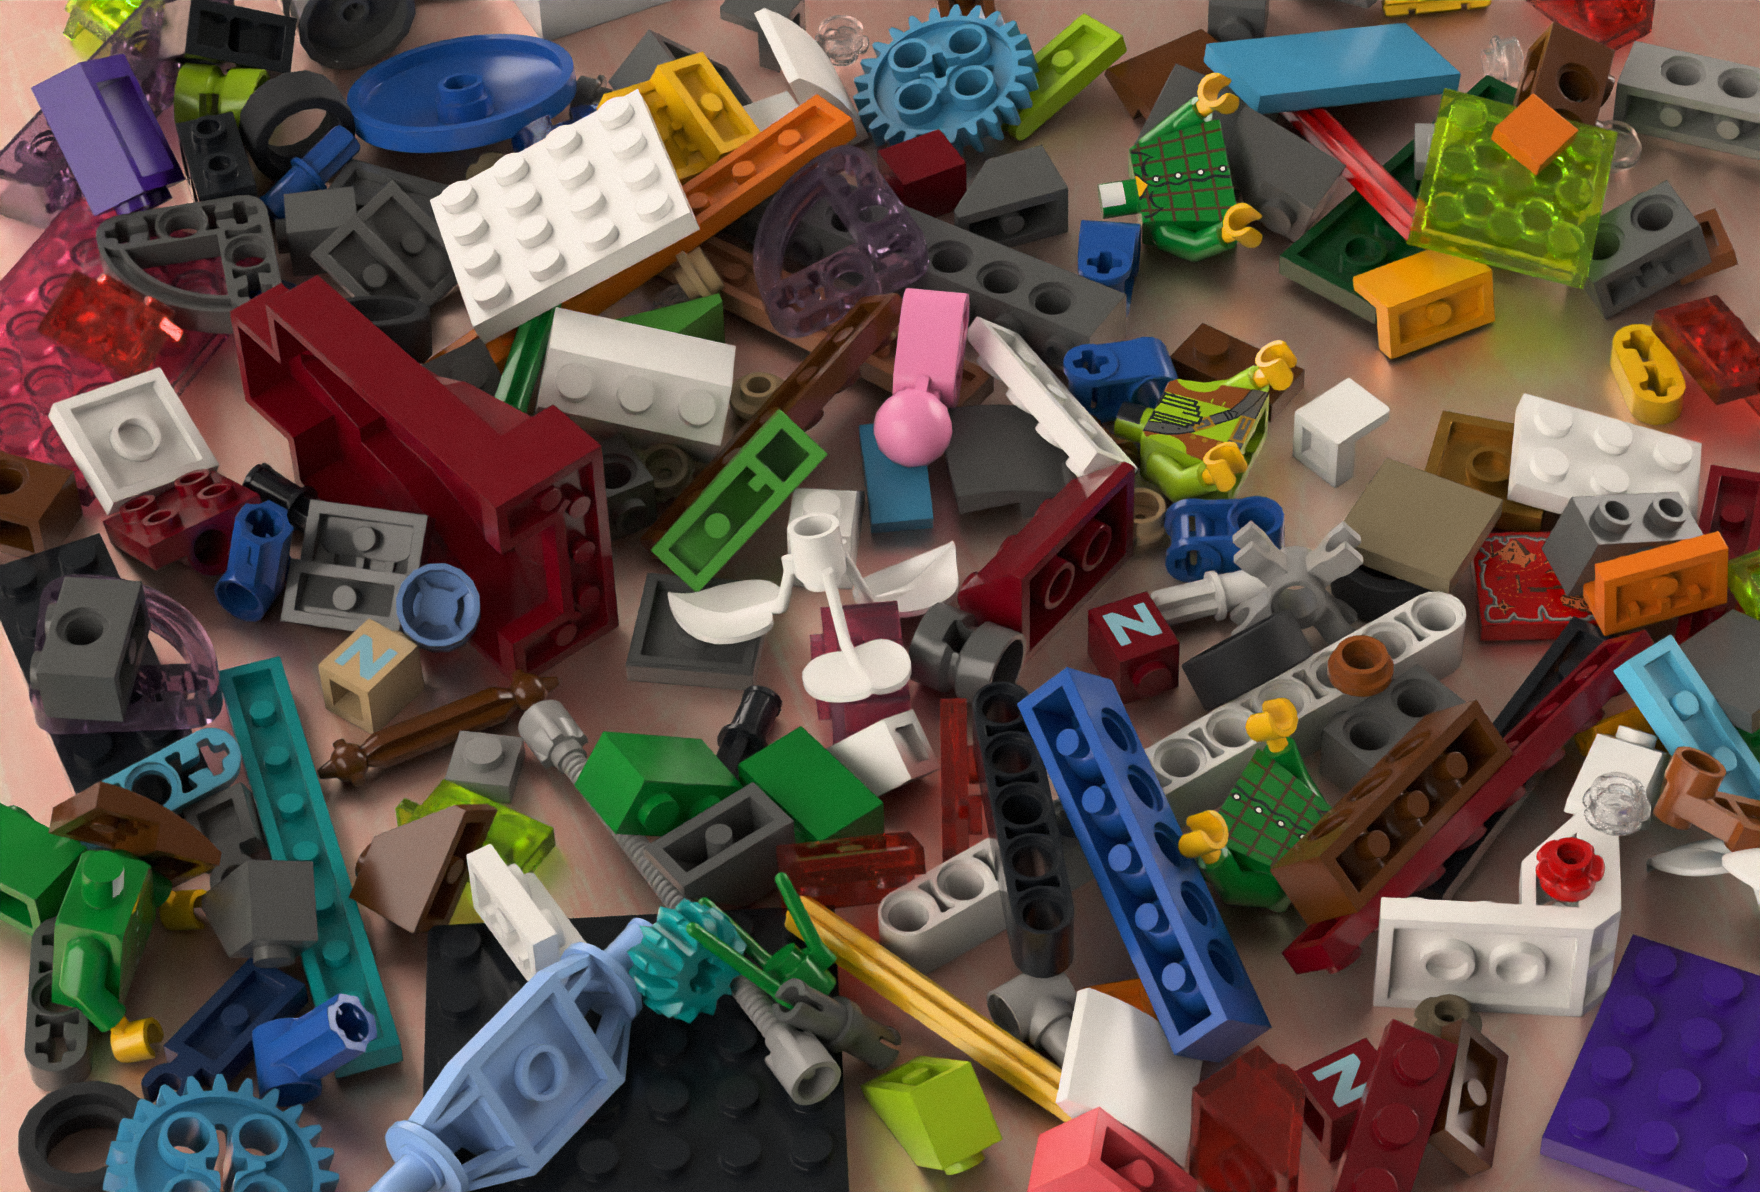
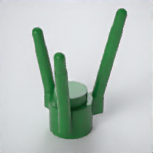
M778 873L775 876V882L808 948L800 950L794 943H790L771 956L709 898H700L699 904H705L710 909L715 907L730 918V923L736 927L740 938L747 944L744 952L763 970L695 922L687 924L686 932L688 935L768 993L777 1003L791 1010L794 1008V1006L775 998V994L780 986L792 978L804 981L808 986L827 996L832 991L836 978L827 968L836 961L837 957L822 942L786 873Z

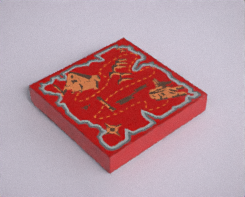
M1551 532L1490 533L1470 563L1480 641L1557 639L1573 616L1599 627L1583 596L1566 595L1542 551V547Z

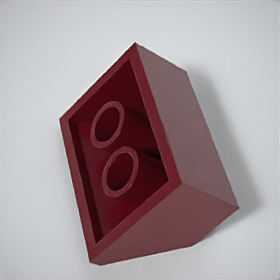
M1124 461L1071 480L1054 498L1044 500L1037 509L1034 518L1017 535L1012 534L1008 536L999 547L997 554L979 572L971 573L962 583L958 592L957 603L960 606V610L975 615L978 627L984 622L989 621L1024 635L1026 639V655L1023 667L1133 556L1135 466Z

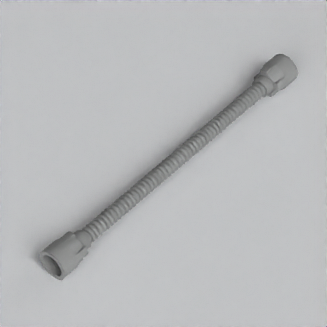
M552 699L540 701L523 714L519 721L518 732L545 769L551 766L557 767L562 774L567 775L570 781L575 784L587 762V753L583 749V745L588 743V738L559 701ZM590 805L666 908L675 910L676 906L684 898L695 902L692 897L684 896L645 857L644 847L650 844L646 836L615 834ZM742 974L733 978L730 984L734 994L733 997L762 1033V1036L765 1038V1045L771 1052L770 1055L765 1057V1063L793 1101L799 1105H811L827 1097L837 1086L841 1077V1070L825 1047L813 1033L798 1031L795 1026L777 1020L772 1010L773 1003L761 988Z

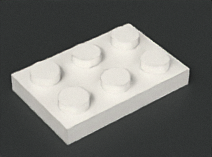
M1524 393L1515 413L1507 500L1562 514L1571 497L1679 491L1697 523L1702 443Z

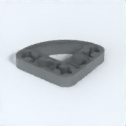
M235 195L110 217L102 222L96 231L102 268L107 280L116 293L142 314L173 327L204 333L232 334L233 327L230 311L250 300L249 291L261 289V293L282 283L267 207L262 200L254 196ZM217 226V229L210 230V227ZM181 229L197 230L194 235L185 238L170 236L174 231ZM157 236V239L150 240V237ZM221 256L228 295H211L182 290L155 279L142 269ZM258 257L264 260L262 263L252 267L235 265L238 261L246 258Z

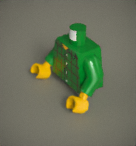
M1220 73L1206 75L1198 85V97H1192L1168 115L1129 149V179L1098 184V197L1103 219L1136 214L1137 223H1140L1142 227L1141 242L1143 244L1156 246L1161 251L1194 263L1230 250L1237 245V242L1247 248H1255L1260 245L1262 234L1253 227L1246 226L1252 221L1260 220L1262 214L1246 203L1236 204L1220 119L1212 120L1213 111L1228 115L1238 109L1239 97L1232 93H1226L1217 100L1220 90L1231 83L1230 78Z
M1277 698L1264 701L1262 704L1263 712L1250 715L1245 726L1246 732L1252 740L1256 742L1266 741L1267 745L1263 751L1257 748L1219 812L1207 810L1187 817L1186 823L1193 832L1180 837L1178 849L1184 857L1195 859L1204 881L1212 885L1225 904L1268 908L1274 912H1285L1291 901L1270 872V869L1332 806L1326 802L1307 772L1295 740L1289 737L1295 732L1298 724L1297 711L1294 705L1286 698Z
M124 849L109 851L88 850L83 852L56 918L54 927L52 1003L77 1007L101 1032L110 1030L112 1052L118 1061L134 1063L156 1058V1053L149 1044L162 1042L164 1039V1032L160 1023L153 1017L128 1021L124 1016L126 1007L123 1004L154 925L156 908L159 907L160 918L166 929L171 931L204 929L205 925L195 917L194 908H202L201 896L207 891L204 889L173 891L170 879L133 853Z

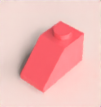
M1097 1107L1039 1134L1027 1192H1196L1198 1181L1101 1107Z

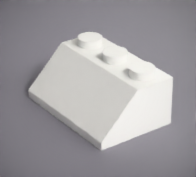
M556 307L533 416L554 404L594 440L602 441L621 433L631 448L645 451L653 445L669 443L687 452L693 461L709 464L717 455L722 442L732 390L736 346Z

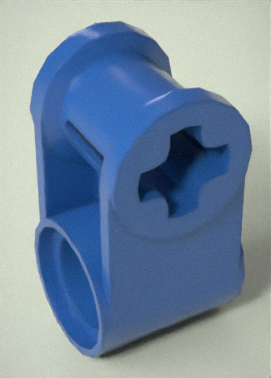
M1081 220L1078 243V273L1082 277L1125 293L1127 318L1131 310L1134 279L1138 276L1141 224Z
M1140 337L1129 341L1098 345L1082 344L1070 349L1063 360L1064 374L1068 378V390L1088 413L1096 416L1101 423L1116 421L1119 408L1124 401L1155 409L1168 382L1179 379L1166 345L1154 337ZM1084 362H1088V370L1083 368ZM1091 399L1093 402H1096L1095 408H1091Z
M1261 496L1216 500L1189 498L1172 504L1166 510L1164 516V527L1166 533L1171 537V546L1167 549L1165 555L1167 572L1173 578L1189 583L1202 580L1205 572L1214 570L1218 575L1242 570L1234 563L1233 555L1241 549L1233 543L1232 536L1250 521H1253L1261 528L1279 550L1285 548V517L1282 507L1276 501ZM1191 516L1195 517L1196 531H1189V518ZM1196 550L1197 563L1195 565H1192L1190 562V551Z

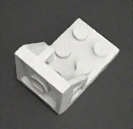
M1588 802L1522 860L1519 879V904L1495 903L1492 901L1428 900L1419 897H1381L1373 1006L1417 1008L1426 998L1453 994L1468 1000L1472 1005V1011L1582 1017L1601 1003L1611 984L1621 916L1618 802ZM1573 837L1582 839L1594 847V854L1601 856L1604 860L1605 873L1603 878L1596 882L1595 889L1590 896L1577 902H1563L1550 897L1542 889L1535 869L1536 865L1540 863L1536 858L1537 852L1545 843ZM1556 901V902H1555L1554 904H1552L1551 906H1550V905H1544V904L1547 903V902Z

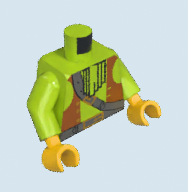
M1278 340L1267 344L1256 355L1255 363L1257 366L1253 365L1229 379L1204 383L1182 379L1168 382L1155 409L1124 401L1116 417L1114 435L1140 443V475L1146 482L1155 485L1173 503L1189 498L1203 500L1236 499L1267 438L1269 384L1274 390L1280 391L1288 388L1293 381L1294 374L1290 368L1295 367L1297 358L1286 342Z

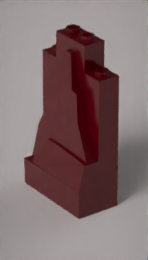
M318 275L290 290L280 283L230 311L245 401L288 440L295 484L300 487L311 486L318 492V499L320 501L422 514L436 518L427 564H449L461 569L473 580L480 595L481 619L475 634L468 643L511 683L513 681L511 675L514 671L522 669L524 673H532L539 676L619 626L602 446L554 404L531 417L465 381L438 376L420 365Z

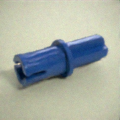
M341 125L333 127L301 159L294 157L290 161L292 168L264 196L259 197L267 207L268 216L273 222H275V219L285 218L284 194L327 189L326 183L359 152L360 144L349 130Z

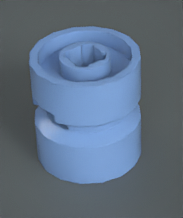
M446 563L427 564L414 570L402 582L396 597L397 617L404 633L419 648L432 653L451 652L464 646L475 634L481 619L480 595L473 580L461 569Z

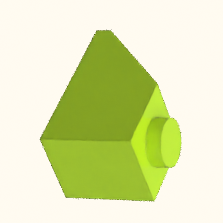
M917 1056L860 1085L865 1099L917 1166L944 1170L946 1175L957 1174L981 1163L985 1159L982 1150L1003 1140L972 1064L969 1061Z

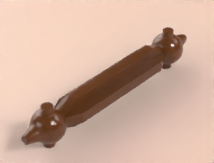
M518 669L511 675L513 681L509 688L489 687L374 732L361 746L346 743L344 739H339L333 743L335 750L332 752L330 760L317 770L320 779L337 778L343 782H352L355 787L361 786L366 782L364 775L368 767L389 768L457 741L460 730L480 732L506 722L517 709L526 712L534 704L546 700L547 695L560 685L559 680L556 676L539 677L532 673H524L522 669Z

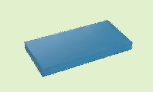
M1406 23L1206 44L1204 63L1214 73H1220L1230 78L1231 83L1228 87L1250 108L1262 115L1448 94L1458 91L1461 73Z

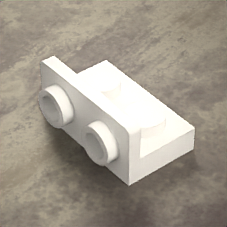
M491 843L466 855L473 907L527 982L538 971L560 961L562 954L571 944L577 942L586 943L534 873L523 874L522 870L515 863L507 866Z

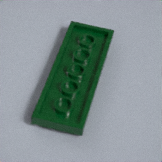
M1487 74L1431 123L1474 124V181L1415 180L1414 139L1383 165L1433 216L1430 226L1434 232L1429 239L1422 237L1415 244L1407 242L1355 189L1280 255L1279 274L1376 324V308L1354 290L1353 277L1450 241H1456L1463 246L1478 232L1501 148L1491 140V136L1495 127L1510 114L1517 89Z

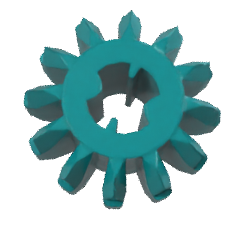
M684 898L676 906L675 910L660 906L657 922L651 927L639 925L644 937L640 944L627 950V953L634 964L628 973L635 981L637 991L641 993L644 999L643 1003L659 1015L663 1013L668 1018L674 1017L690 1024L699 1012L714 1015L717 1000L722 995L734 996L730 984L733 978L741 974L688 935L686 932L687 924L690 922L699 924L741 955L744 953L747 944L740 938L736 927L730 923V918L715 907L710 909L705 904L701 905L698 902H691Z

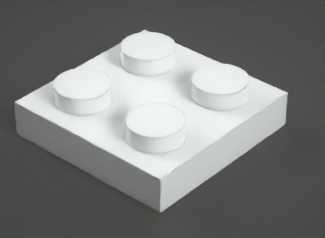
M160 367L53 403L48 415L107 516L119 512L120 506L133 498L143 495H153L155 497L174 488L175 480L188 472L198 469H208L209 471L214 470L217 472L219 467L218 461Z

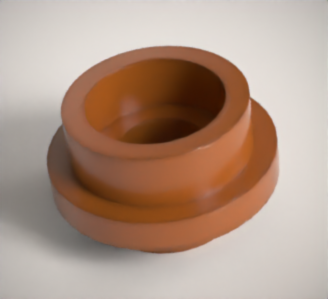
M1356 635L1341 641L1332 652L1328 660L1327 674L1332 685L1342 693L1355 697H1369L1383 692L1391 684L1394 674V663L1382 642L1370 636Z

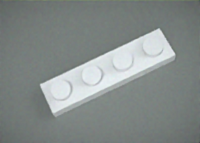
M978 316L968 328L967 340L980 354L976 360L978 365L1009 387L1006 392L1007 398L1018 408L1033 415L1039 423L1035 427L1036 431L1046 441L1065 451L1069 456L1065 463L1074 474L1081 477L1124 461L1135 466V473L1137 472V466L1018 333Z

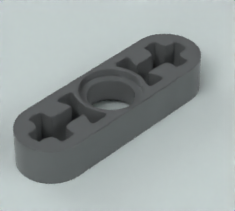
M57 916L40 924L32 936L24 1048L33 1082L39 1088L49 1092H53L71 1083L84 1082L88 1078L92 1070L94 1024L77 1007L64 1012H50L43 1008L52 996L54 927ZM54 1037H64L67 1052H64L61 1062L50 1063L55 1058L56 1044Z

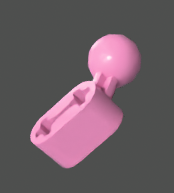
M906 288L904 292L893 373V395L878 409L873 424L874 436L879 450L893 463L907 468L928 466L939 458L950 444L952 422L947 408H956L960 397L969 323V294Z

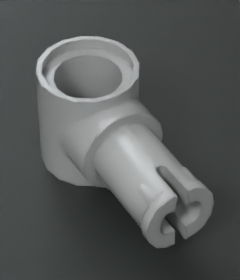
M1065 972L1050 978H1035L1021 973L988 992L986 997L987 1007L994 1023L1024 1044L1029 1041L1036 1050L1040 1052L1047 1051L1062 1069L1077 996Z

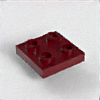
M198 469L180 476L175 480L174 488L155 497L153 495H143L125 502L120 506L119 514L103 521L111 544L155 570L179 560L202 575L217 576L224 574L227 570L236 515L246 503L260 504L262 501L259 494L214 470ZM210 530L211 537L206 549L199 554H195L194 545L198 536L204 531Z

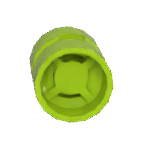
M185 63L180 69L175 86V127L176 123L195 120L202 116L233 112L239 129L240 113L250 95L266 81L270 80L268 72L264 69L232 67L224 75L221 68L216 65Z

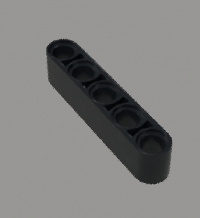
M997 681L986 684L973 697V755L1012 959L1016 967L1024 974L1035 978H1050L1063 973L1073 961L1074 903L1047 771L1017 705L1029 693L1020 685Z

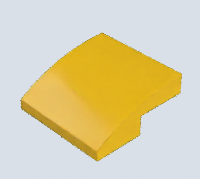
M703 51L657 65L650 80L604 94L596 108L598 110L606 101L615 97H623L638 89L650 110L682 186L761 132Z

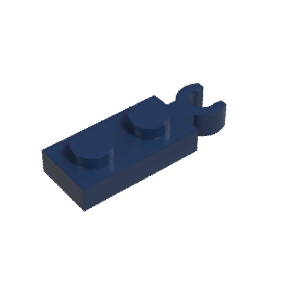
M249 958L163 1045L167 1063L151 1068L144 1075L141 1081L144 1099L151 1103L155 1102L160 1086L164 1084L176 1090V1093L181 1097L187 1077L194 1076L201 1087L207 1085L212 1088L216 1075L223 1074L228 1086L254 1059L252 1031L267 1021L293 1018L309 1002L306 984L277 968L256 967L253 965V958Z

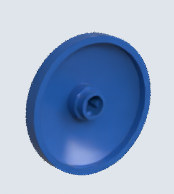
M518 34L472 35L416 47L377 64L355 81L348 92L347 104L354 117L355 134L373 146L408 153L451 152L501 142L543 125L556 117L571 103L577 91V80L571 55L554 42Z

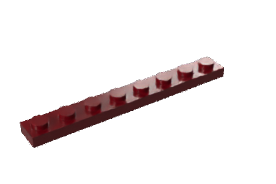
M1642 630L1603 641L1503 738L1513 755L1359 912L1310 924L1281 953L1295 974L1326 970L1328 974H1334L1355 962L1363 952L1359 945L1371 933L1378 932L1381 897L1408 898L1413 892L1423 890L1436 882L1446 871L1442 864L1454 852L1461 851L1478 841L1487 830L1483 823L1494 812L1502 811L1519 801L1527 791L1523 784L1534 773L1542 772L1561 760L1566 754L1563 745L1573 735L1585 732L1596 725L1605 715L1602 707L1612 697L1627 692L1614 673V670L1630 658L1655 644L1647 631Z

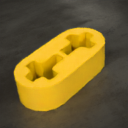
M1631 324L1619 329L1613 337L1610 365L1628 410L1639 421L1651 425H1664L1675 421L1680 417L1683 410L1686 385L1667 338L1658 329L1645 324ZM1640 356L1644 359H1648V361L1642 362ZM1653 386L1655 392L1653 390H1647V387Z

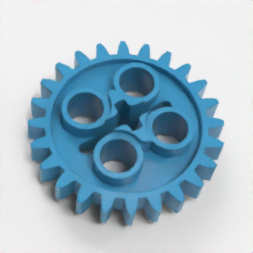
M955 4L950 10L948 17L942 18L938 10L932 8L929 13V21L921 23L912 15L909 17V30L902 32L897 28L891 27L889 33L893 41L890 44L874 42L872 47L877 58L862 59L860 64L865 75L854 78L858 93L853 96V99L859 111L858 114L867 133H871L877 147L887 144V147L940 129L961 157L963 156L964 147L971 145L979 153L983 152L984 143L982 139L988 135L1002 141L1004 135L1000 126L1003 123L1019 126L1021 120L1017 109L1031 108L1033 103L1029 92L1039 88L1035 73L1039 71L1028 36L1020 34L1016 21L1004 23L1000 11H995L985 19L983 10L979 5H976L968 16H963L959 4Z
M217 1074L212 1090L203 1091L194 1076L187 1077L181 1097L172 1088L164 1084L160 1086L156 1105L142 1098L137 1102L133 1119L123 1118L119 1125L116 1141H111L105 1163L109 1167L106 1170L103 1190L108 1192H220V1174L214 1170L219 1154V1141L216 1130L223 1131L226 1138V1153L222 1176L224 1192H335L339 1182V1174L329 1171L334 1156L333 1148H315L322 1132L320 1124L303 1128L298 1126L304 1108L302 1105L292 1106L282 1112L276 1107L280 1090L274 1088L261 1100L253 1097L254 1087L252 1079L246 1078L238 1092L228 1091L223 1074ZM174 1147H187L193 1150L195 1153H183L178 1151ZM245 1149H256L263 1152L266 1155H253Z

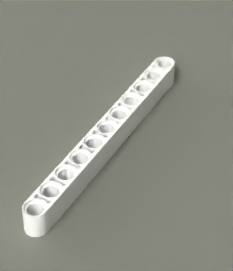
M1440 591L1426 592L1418 595L1313 654L1283 674L1231 700L1144 749L1180 829L1187 826L1186 820L1188 816L1207 810H1215L1222 806L1257 748L1263 751L1267 745L1266 741L1256 742L1252 740L1245 728L1250 715L1263 712L1262 704L1264 701L1286 698L1294 705L1297 711L1298 724L1295 732L1289 737L1295 740L1300 755L1304 759L1321 749L1322 729L1334 715L1341 711H1349L1368 698L1342 693L1332 685L1328 678L1327 667L1329 657L1344 639L1356 635H1365L1382 642L1394 663L1393 679H1396L1416 664L1439 681L1452 674L1459 668L1463 655L1466 610L1462 602L1453 595ZM1057 798L1053 801L1072 892L1095 877L1062 803ZM989 837L885 896L878 907L879 944L926 975L1004 931L1006 923Z

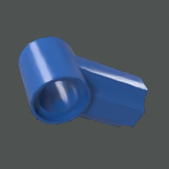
M270 500L260 504L246 503L236 515L227 570L214 587L215 596L219 604L234 617L247 622L261 620L287 583L291 559L289 552L294 527L288 521V510Z
M338 993L300 1018H280L267 1021L252 1031L259 1099L262 1100L268 1092L276 1088L280 1090L276 1107L301 1105L315 1100L322 1093L321 1078L366 1052L367 1044L377 1038V1028L374 1015L362 1006L359 997Z

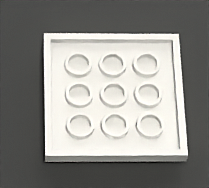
M638 89L623 97H615L606 101L592 114L571 125H563L554 129L545 139L519 153H510L503 156L493 167L467 181H458L451 184L442 194L430 200L472 326L484 344L700 230L650 110Z

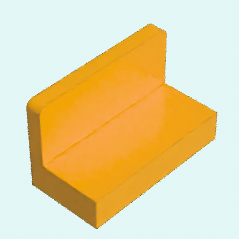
M1456 241L1441 244L1353 277L1354 290L1376 308L1379 350L1390 359L1400 357L1495 321L1492 269Z

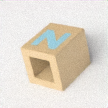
M370 618L318 665L325 708L370 734L383 729L425 689L419 646L405 633L397 630L392 631Z

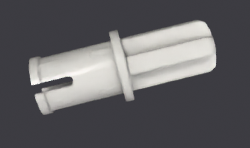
M1214 570L1205 572L1202 580L1155 590L1150 594V597L1170 626L1212 615L1216 621L1224 620L1228 612H1231L1243 601L1257 596L1267 586L1258 578L1247 574L1243 570L1219 575Z

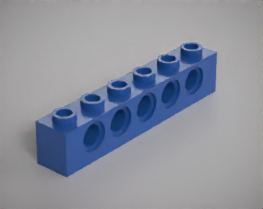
M1066 667L1018 702L1017 705L1174 1055L1220 1063L1271 1029L1272 1026L1195 859L1184 857L1178 849V842L1183 833L1113 681Z

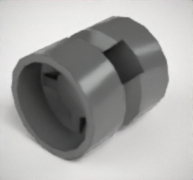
M937 602L924 615L912 639L908 653L912 665L910 680L940 692H949L955 687L958 699L972 704L976 692L986 684L997 681L1017 684L1024 665L1026 639L1022 633L994 622L986 621L978 627L975 615L948 604Z

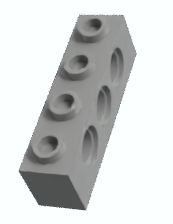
M1634 41L1617 82L1612 127L1760 160V68Z

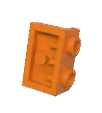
M1719 531L1597 563L1595 564V580L1583 585V597L1604 636L1726 604L1728 546Z

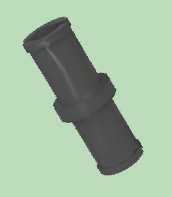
M796 978L787 980L776 992L775 998L794 1006L791 1010L779 1003L773 1004L772 1010L777 1020L791 1024L803 1031L813 1033L828 1052L838 1053L844 1051L877 1070L886 1069L898 1057L900 1051L890 1048L881 1043L880 1040L884 1039L894 1045H901L900 1033L895 1028L883 1025L862 1014L861 1008L856 1002L843 996L831 998Z

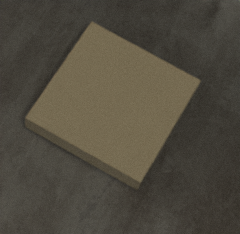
M1386 458L1344 522L1361 536V544L1354 549L1363 556L1362 565L1434 592L1440 591L1451 594L1501 517L1503 499Z

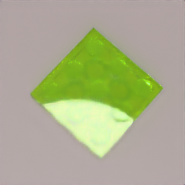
M1444 88L1406 244L1583 289L1589 274L1618 132L1566 119L1579 130L1574 142L1536 176L1491 140L1495 127L1513 112L1517 106Z

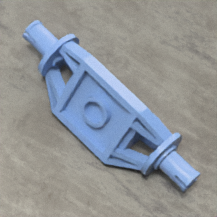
M633 918L621 934L604 951L588 943H573L564 951L560 961L538 971L446 1064L407 1121H397L388 1129L385 1141L395 1164L367 1192H468L536 1175L625 1082L631 1022L643 1008L641 993L637 991L636 983L628 973L634 964L627 950L640 944L644 937L639 925L651 927L652 924L641 918ZM590 1008L602 1016L596 1034L584 1018ZM460 1148H464L478 1156L461 1165L454 1153Z

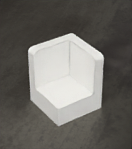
M1348 377L1295 411L1292 456L1331 486L1337 488L1353 477L1356 441L1387 422L1390 409Z
M913 709L882 719L826 748L877 797L941 769Z

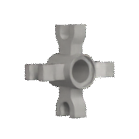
M1253 521L1248 522L1232 536L1233 543L1241 549L1233 555L1234 563L1247 574L1258 578L1267 588L1257 596L1243 601L1230 612V619L1238 625L1231 632V636L1284 609L1291 610L1301 629L1314 626L1329 645L1356 631L1350 625L1358 620L1357 612L1347 603L1333 597L1325 590L1333 581L1350 574L1363 564V556L1354 549L1361 544V536L1344 521L1333 528L1314 550L1303 546H1288L1279 550L1266 533ZM1291 586H1304V588L1297 590L1287 589Z

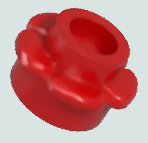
M1566 837L1545 843L1537 852L1536 858L1540 863L1536 865L1535 871L1540 880V885L1550 897L1563 902L1581 901L1592 894L1596 882L1600 881L1604 876L1605 863L1603 858L1595 855L1594 847L1582 839Z

